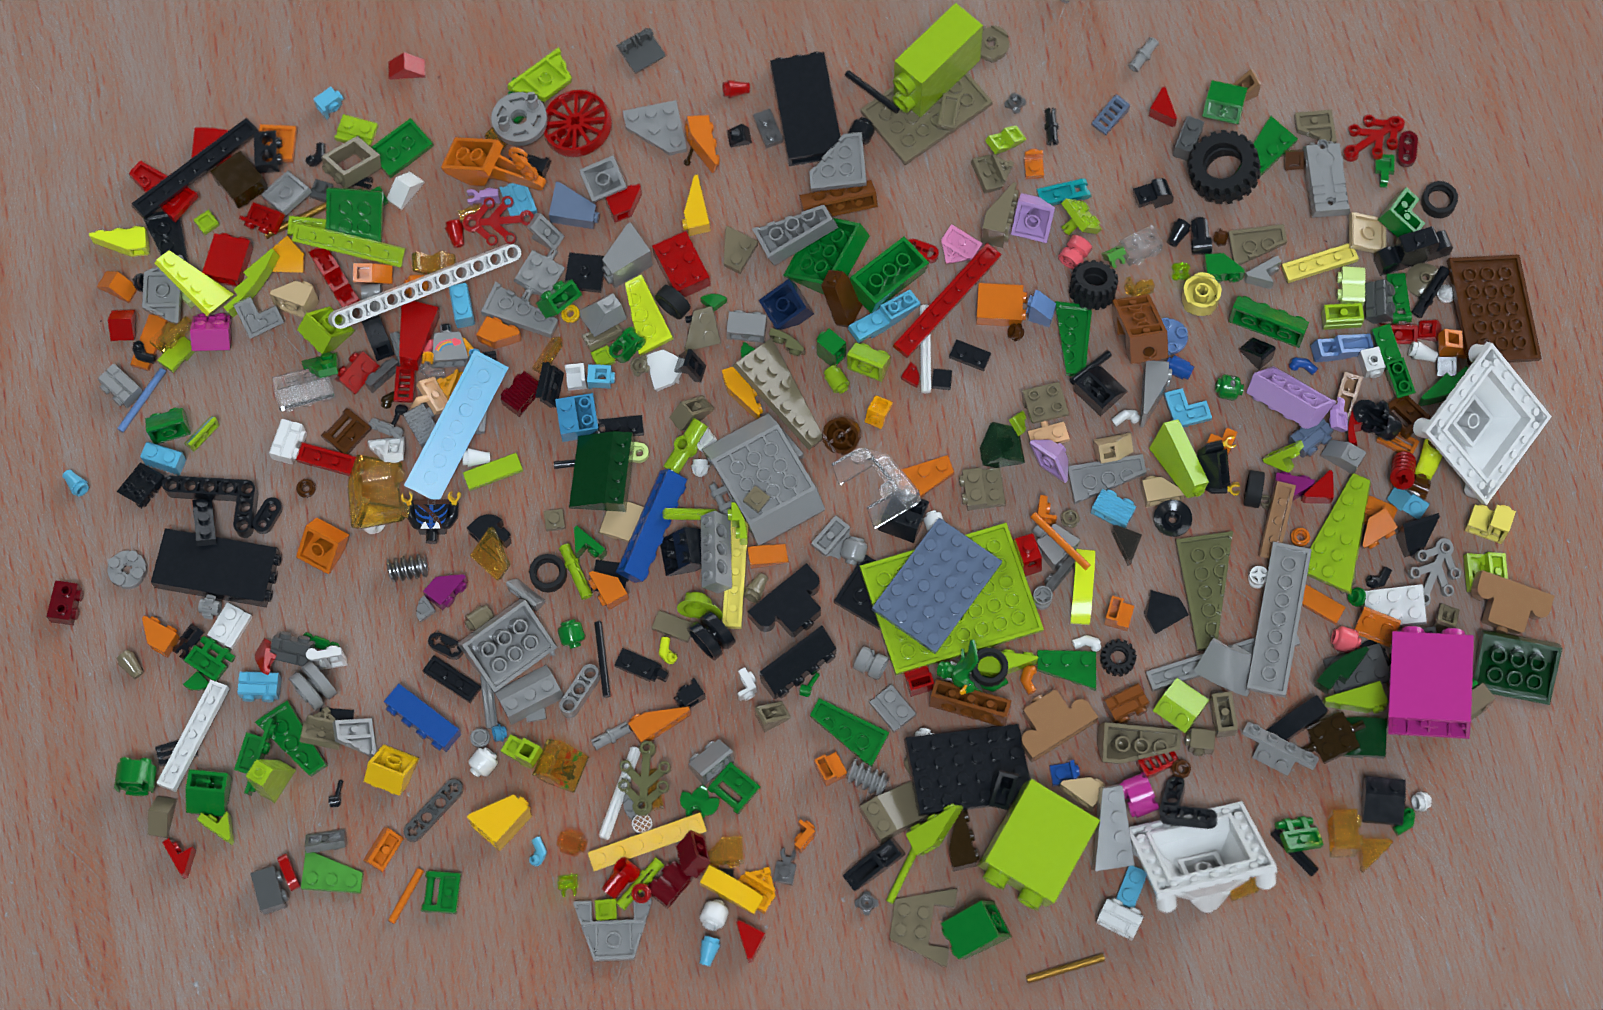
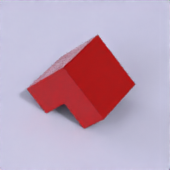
M135 310L111 311L108 317L111 341L135 339V323L137 321Z
M928 666L903 673L910 697L933 690L935 683Z

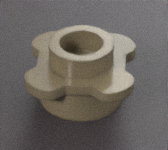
M641 355L640 358L636 357L631 361V369L634 371L635 376L639 377L642 373L649 372L650 366L647 364V356Z

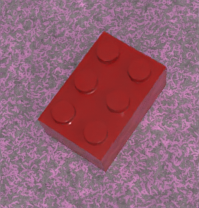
M686 231L652 245L653 255L668 285L676 289L684 297L711 286L710 277Z

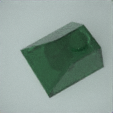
M996 422L990 423L980 446L983 466L999 468L1025 463L1021 438L1017 435L1014 428Z

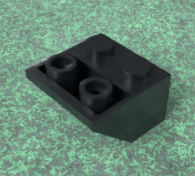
M1101 365L1085 373L1074 386V392L1100 417L1127 393V390Z
M893 489L881 515L878 531L914 543L920 531L929 501Z
M683 527L664 537L660 547L666 576L691 573L702 569L701 529Z

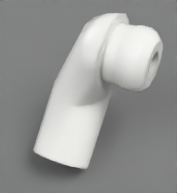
M1085 635L1072 640L1074 649L1086 645L1090 646L1092 651L1097 652L1101 649V641L1093 636Z

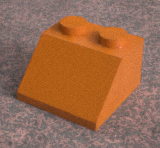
M315 518L305 526L296 557L329 575L345 551L349 534L319 518Z

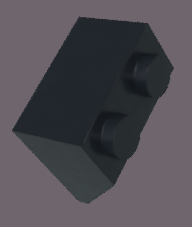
M1366 776L1362 786V822L1402 826L1406 801V779Z

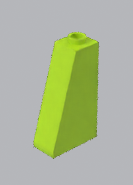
M1177 419L1163 423L1149 449L1186 498L1201 496L1205 492L1209 481L1180 421Z
M256 760L245 777L258 794L276 803L296 769L281 760Z

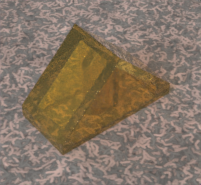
M1361 839L1359 842L1360 871L1364 873L1392 845L1393 841L1391 839Z

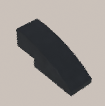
M1316 695L1280 719L1266 731L1288 741L1327 715L1328 709L1318 695Z
M890 838L842 876L851 888L857 891L906 854L898 843Z

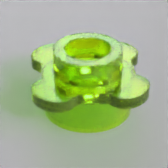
M1174 263L1172 265L1173 280L1184 279L1186 281L1191 277L1189 275V264Z

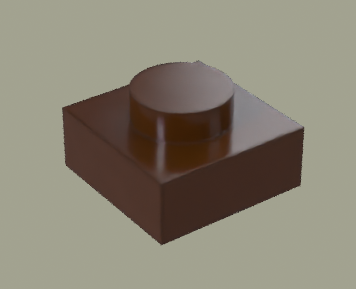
M1284 150V169H1304V150Z

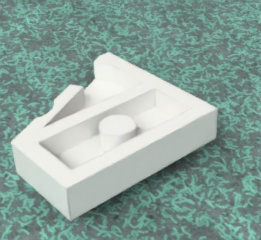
M401 437V439L368 440L369 449L382 461L397 463L404 460L405 437Z

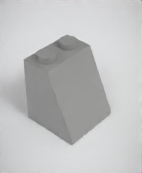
M631 222L625 226L602 259V270L605 273L603 276L606 282L612 284L614 288L653 266L651 251Z

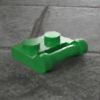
M730 762L707 790L719 796L738 815L761 788ZM722 782L742 798L739 803L719 787Z
M426 871L425 878H427L421 912L457 914L461 873ZM435 879H440L437 905H432Z

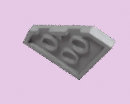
M676 100L622 111L626 130L630 133L638 135L642 140L660 148L669 156L687 152Z
M862 132L843 134L838 139V143L833 148H830L821 158L820 163L809 172L811 192L867 186Z

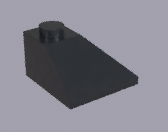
M1439 513L1402 524L1396 539L1404 558L1408 556L1414 558L1417 551L1424 550L1440 517Z

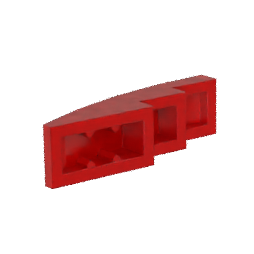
M317 247L308 252L342 308L360 301L329 250Z

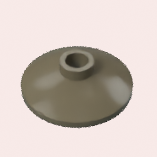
M1420 263L1411 267L1406 274L1408 290L1414 296L1419 297L1420 294L1425 292L1438 269L1427 263ZM1426 276L1429 280H1424L1422 277Z

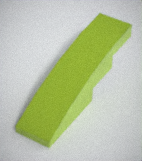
M272 248L243 272L247 278L233 289L237 296L224 306V309L233 318L237 315L233 304L249 296L253 299L271 275L280 257Z

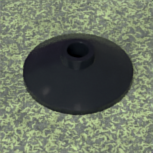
M1167 500L1156 508L1154 523L1156 528L1166 536H1181L1191 527L1192 513L1183 502ZM1174 518L1176 522L1171 523L1169 519Z

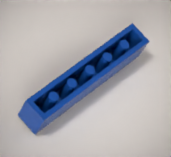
M670 469L659 472L616 573L634 583L643 582L647 578L650 564L656 558V550L661 545L664 539L663 534L671 523V519L663 518L662 511L665 508L678 507L679 497L686 489V478Z

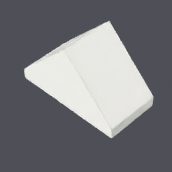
M411 172L396 177L387 200L402 210L423 186L424 181Z

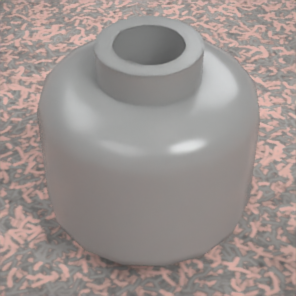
M850 536L849 539L844 540L840 555L846 559L845 563L857 565V562L864 560L868 549L864 539Z

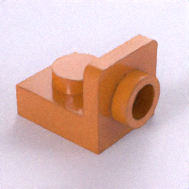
M1030 149L1025 151V179L1044 178L1043 150Z
M1040 495L1037 514L1052 526L1056 524L1057 516L1049 514L1051 503L1047 502L1048 496Z
M800 819L798 826L805 832H800L796 836L794 847L799 853H802L816 836V831L813 824L807 820L804 822Z

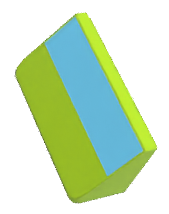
M210 416L184 444L193 452L196 451L220 426L214 416Z

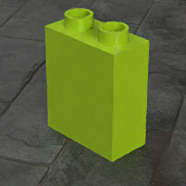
M955 3L894 61V96L892 99L900 107L901 111L908 113L912 110L921 118L943 96V93H947L980 61L983 25Z
M1030 779L1021 787L977 865L986 871L982 878L998 889L1004 890L1006 884L1020 891L1017 900L1033 910L1038 911L1041 905L1045 907L1052 905L1058 898L1100 820L1035 780Z

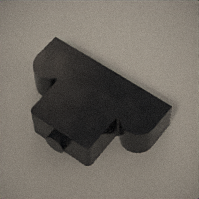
M1431 226L1399 236L1395 246L1383 248L1376 253L1374 263L1379 275L1383 276L1416 264L1448 256L1451 254L1453 246L1445 230L1435 232L1434 227Z
M806 563L747 611L748 618L762 632L773 630L776 621L792 638L804 629L807 631L814 625V621L821 616V607L811 597L817 594L820 588L818 575Z

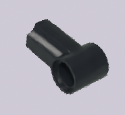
M1197 217L1191 220L1192 255L1212 254V239L1209 237L1207 219Z

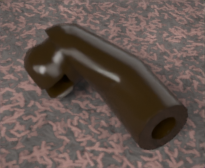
M394 391L381 398L382 408L389 409L391 407V403L394 402ZM399 394V397H408V394Z

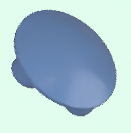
M1162 318L1168 335V355L1176 354L1186 346L1188 330L1177 320Z

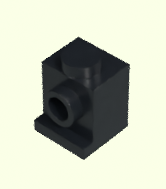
M695 678L691 679V685L686 684L678 690L679 692L676 693L677 696L674 697V700L679 708L683 706L690 709L706 699L705 693Z

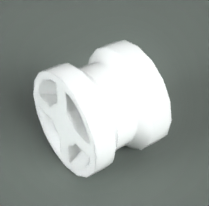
M1262 566L1252 568L1248 576L1249 585L1255 589L1263 588L1266 582L1267 569Z

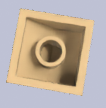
M294 281L270 292L272 301L277 309L304 318L306 313L315 311L319 303L313 286L305 281L302 283Z

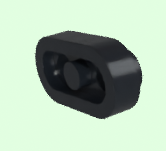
M271 497L266 499L255 515L252 525L257 533L266 534L270 532L279 518L283 508L277 498ZM276 507L275 511H270V508ZM262 523H266L265 527H260Z

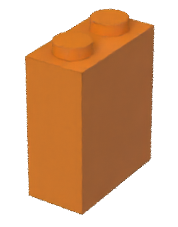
M978 283L976 325L1010 327L1011 324H1022V321H1026V309H1023V303L1027 301V292H1023L1024 285Z

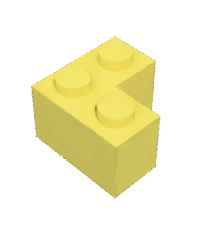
M1474 505L1465 531L1502 544L1510 531L1516 511L1506 505H1497L1494 511L1489 510L1485 505Z

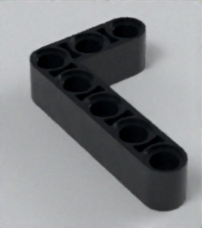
M168 476L163 480L162 487L171 498H212V500L236 502L233 522L234 529L241 538H249L253 534L254 527L252 522L257 510L258 490L252 481L188 476ZM172 484H177L174 489L169 490ZM195 485L193 490L188 491L189 486ZM214 486L211 492L206 491L208 487ZM233 487L230 493L225 492L227 488ZM252 488L249 494H244L246 489ZM244 507H250V509L247 512H242V509ZM242 525H248L246 529L239 530Z

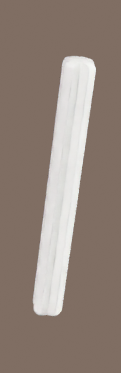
M929 305L920 306V315L928 308ZM930 335L920 344L921 393L924 394L931 393Z
M632 746L626 760L635 769L640 756V750ZM625 764L623 769H628L629 764ZM621 772L619 781L626 779L630 783L631 778L629 775ZM618 783L599 833V837L605 840H609L625 795L618 788ZM623 783L621 788H627L628 784Z

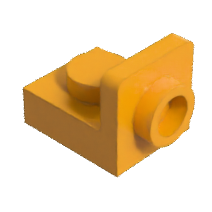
M875 395L867 409L865 423L882 429L893 402Z

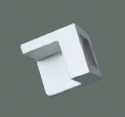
M584 363L565 365L568 391L587 389Z

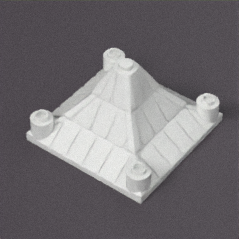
M1486 342L1485 345L1474 344L1470 348L1468 355L1473 363L1465 375L1462 376L1431 419L1419 418L1415 421L1413 427L1414 434L1417 437L1429 439L1466 483L1464 487L1465 494L1468 497L1478 499L1481 504L1485 505L1489 503L1552 417L1491 342Z
M1242 801L1210 808L1217 813V825L1212 829L1167 825L1162 823L1161 820L1129 827L1133 855L1139 857L1155 892L1158 910L1165 913L1173 911L1177 907L1176 897L1191 900L1200 911L1210 913L1226 900L1231 890L1250 880L1249 878L1255 877L1256 885L1264 890H1268L1276 884L1275 873H1277V866ZM1185 815L1183 818H1185V819H1191V818H1193L1194 816H1192V815Z

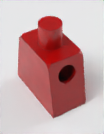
M1031 533L1015 538L1013 542L1025 576L1042 572V556L1034 534Z

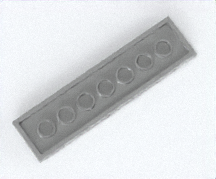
M1273 542L1246 690L1286 697L1312 549Z

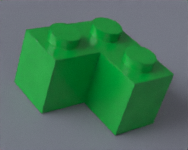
M1407 187L1394 196L1377 219L1397 238L1401 235L1421 230L1425 224L1412 211L1420 199Z

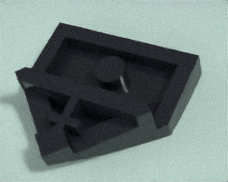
M1150 590L1144 614H1146L1145 618L1154 634L1159 633L1189 615L1180 598Z

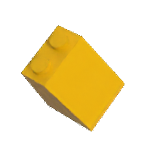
M511 795L470 813L467 819L471 827L498 851H501L529 821L532 815L530 813L531 808L528 806L529 803L521 796L517 798L515 795Z

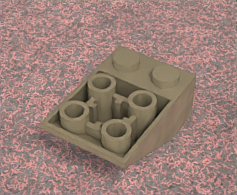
M1013 182L986 211L981 243H988L992 246L1003 248L1004 241L1008 242L1010 226L1013 222L1014 210L1018 201L1019 190H1016V182Z

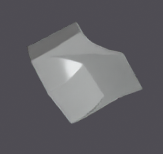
M835 515L812 541L811 546L825 557L832 556L840 559L843 542L850 537V526Z

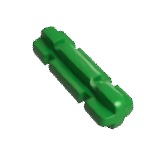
M307 632L303 635L309 637L310 641H315V647L321 650H326L329 646L340 647L336 642H329V640L316 635L313 637V634Z

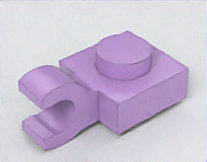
M486 188L479 190L480 193L474 189L467 190L468 196H474L473 199H468L469 205H475L476 203H482L483 205L486 198H492L495 204L500 203L498 189ZM489 200L487 201L486 205L493 204V202Z
M1337 397V404L1335 401L1330 410L1329 422L1332 429L1346 432L1348 431L1347 412H1344L1345 400Z

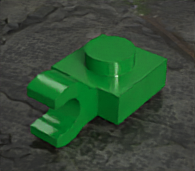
M1383 154L1381 159H1375V174H1380L1381 188H1387L1389 175H1394L1395 155Z

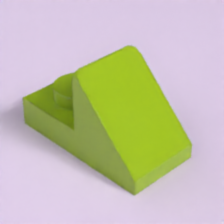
M1301 440L1268 453L1262 460L1270 466L1289 473L1294 468L1291 459L1300 455L1304 445Z
M228 811L219 822L210 814L208 816L200 814L197 818L200 824L230 845H233L232 819Z

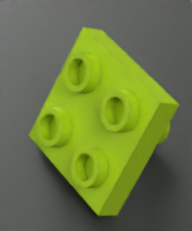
M1065 199L1061 203L1071 216V219L1062 225V229L1067 235H1071L1078 227L1081 232L1098 234L1102 230L1099 225L1100 221L1089 212L1090 208L1084 201Z

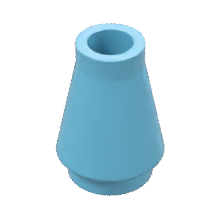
M70 469L63 473L62 477L73 495L80 497L88 491L89 486L86 480Z
M704 936V939L701 940L699 964L711 967L712 961L721 946L719 945L720 939Z

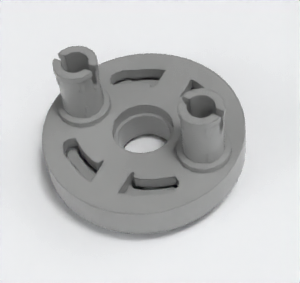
M517 92L504 96L496 103L492 111L491 120L494 132L498 138L510 145L523 146L535 142L542 136L547 126V113L543 103L534 92ZM517 116H524L527 119L522 124L513 123Z

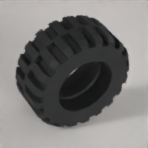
M1221 130V133L1214 131L1211 132V136H1203L1201 142H1196L1193 146L1194 150H1191L1189 154L1188 172L1194 189L1197 190L1201 197H1206V200L1209 202L1215 200L1216 204H1223V202L1232 204L1233 200H1242L1244 195L1248 196L1252 193L1251 188H1256L1257 180L1260 179L1261 165L1257 149L1251 140H1247V136L1243 134L1238 136V132L1233 130L1231 133H1227V130ZM1232 156L1241 161L1240 169L1228 178H1215L1207 173L1209 165L1219 157Z

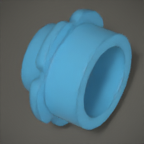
M497 723V726L492 727V736L495 742H504V738H507L505 726L501 727L499 723Z

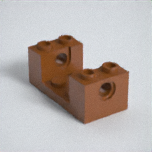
M1146 294L1112 300L1113 326L1117 335H1126V354L1130 363L1140 364L1145 361H1159L1168 358L1167 330L1150 295Z

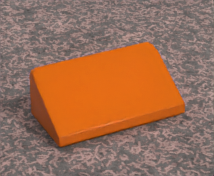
M384 827L363 861L383 872L404 838L391 829Z

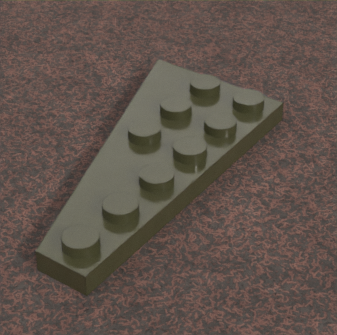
M1233 531L1181 538L1175 541L1197 651L1206 650L1213 638L1218 640Z

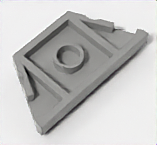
M178 255V257L184 260L182 255ZM158 267L145 271L142 308L173 324L180 325L182 291Z

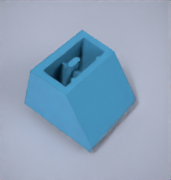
M593 393L555 399L562 442L578 440V436L590 435L599 430Z

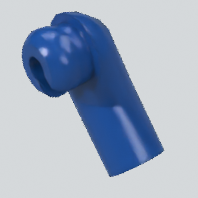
M1295 357L1289 364L1293 371L1301 367L1311 375H1314L1318 370L1307 358Z

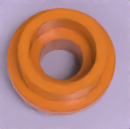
M1296 528L1291 533V541L1298 547L1306 546L1310 541V534L1304 528ZM1301 535L1304 539L1298 540L1297 536Z

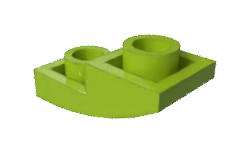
M731 502V509H728V521L732 520V527H736V539H740V545H748L743 515L737 504Z

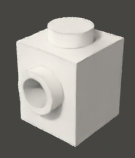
M1379 346L1361 350L1358 360L1364 378H1377L1381 376L1385 369V364Z

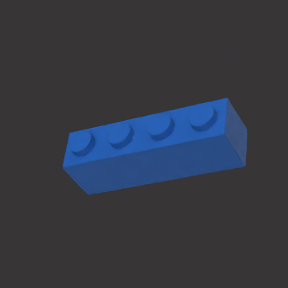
M400 684L384 700L387 707L386 710L391 715L395 716L397 714L402 718L401 722L408 728L413 726L421 738L425 739L427 737L432 741L431 745L438 751L443 749L447 752L461 736V732L457 727Z

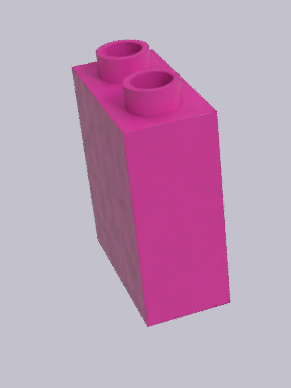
M1416 626L1404 627L1401 629V632L1393 631L1388 734L1470 739L1474 635H1465L1464 631L1456 628L1445 629L1441 634L1425 633L1422 628Z

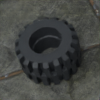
M1087 260L1084 261V264L1079 263L1073 269L1069 293L1070 298L1074 299L1075 304H1080V307H1086L1087 310L1104 309L1107 305L1110 306L1112 304L1118 286V275L1115 274L1116 271L1110 268V265H1105L1102 261L1096 262V260H1092L1089 262Z

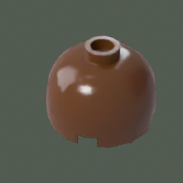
M848 416L832 418L823 428L822 440L825 446L833 453H841L840 455L848 454L860 442L861 429L858 423Z

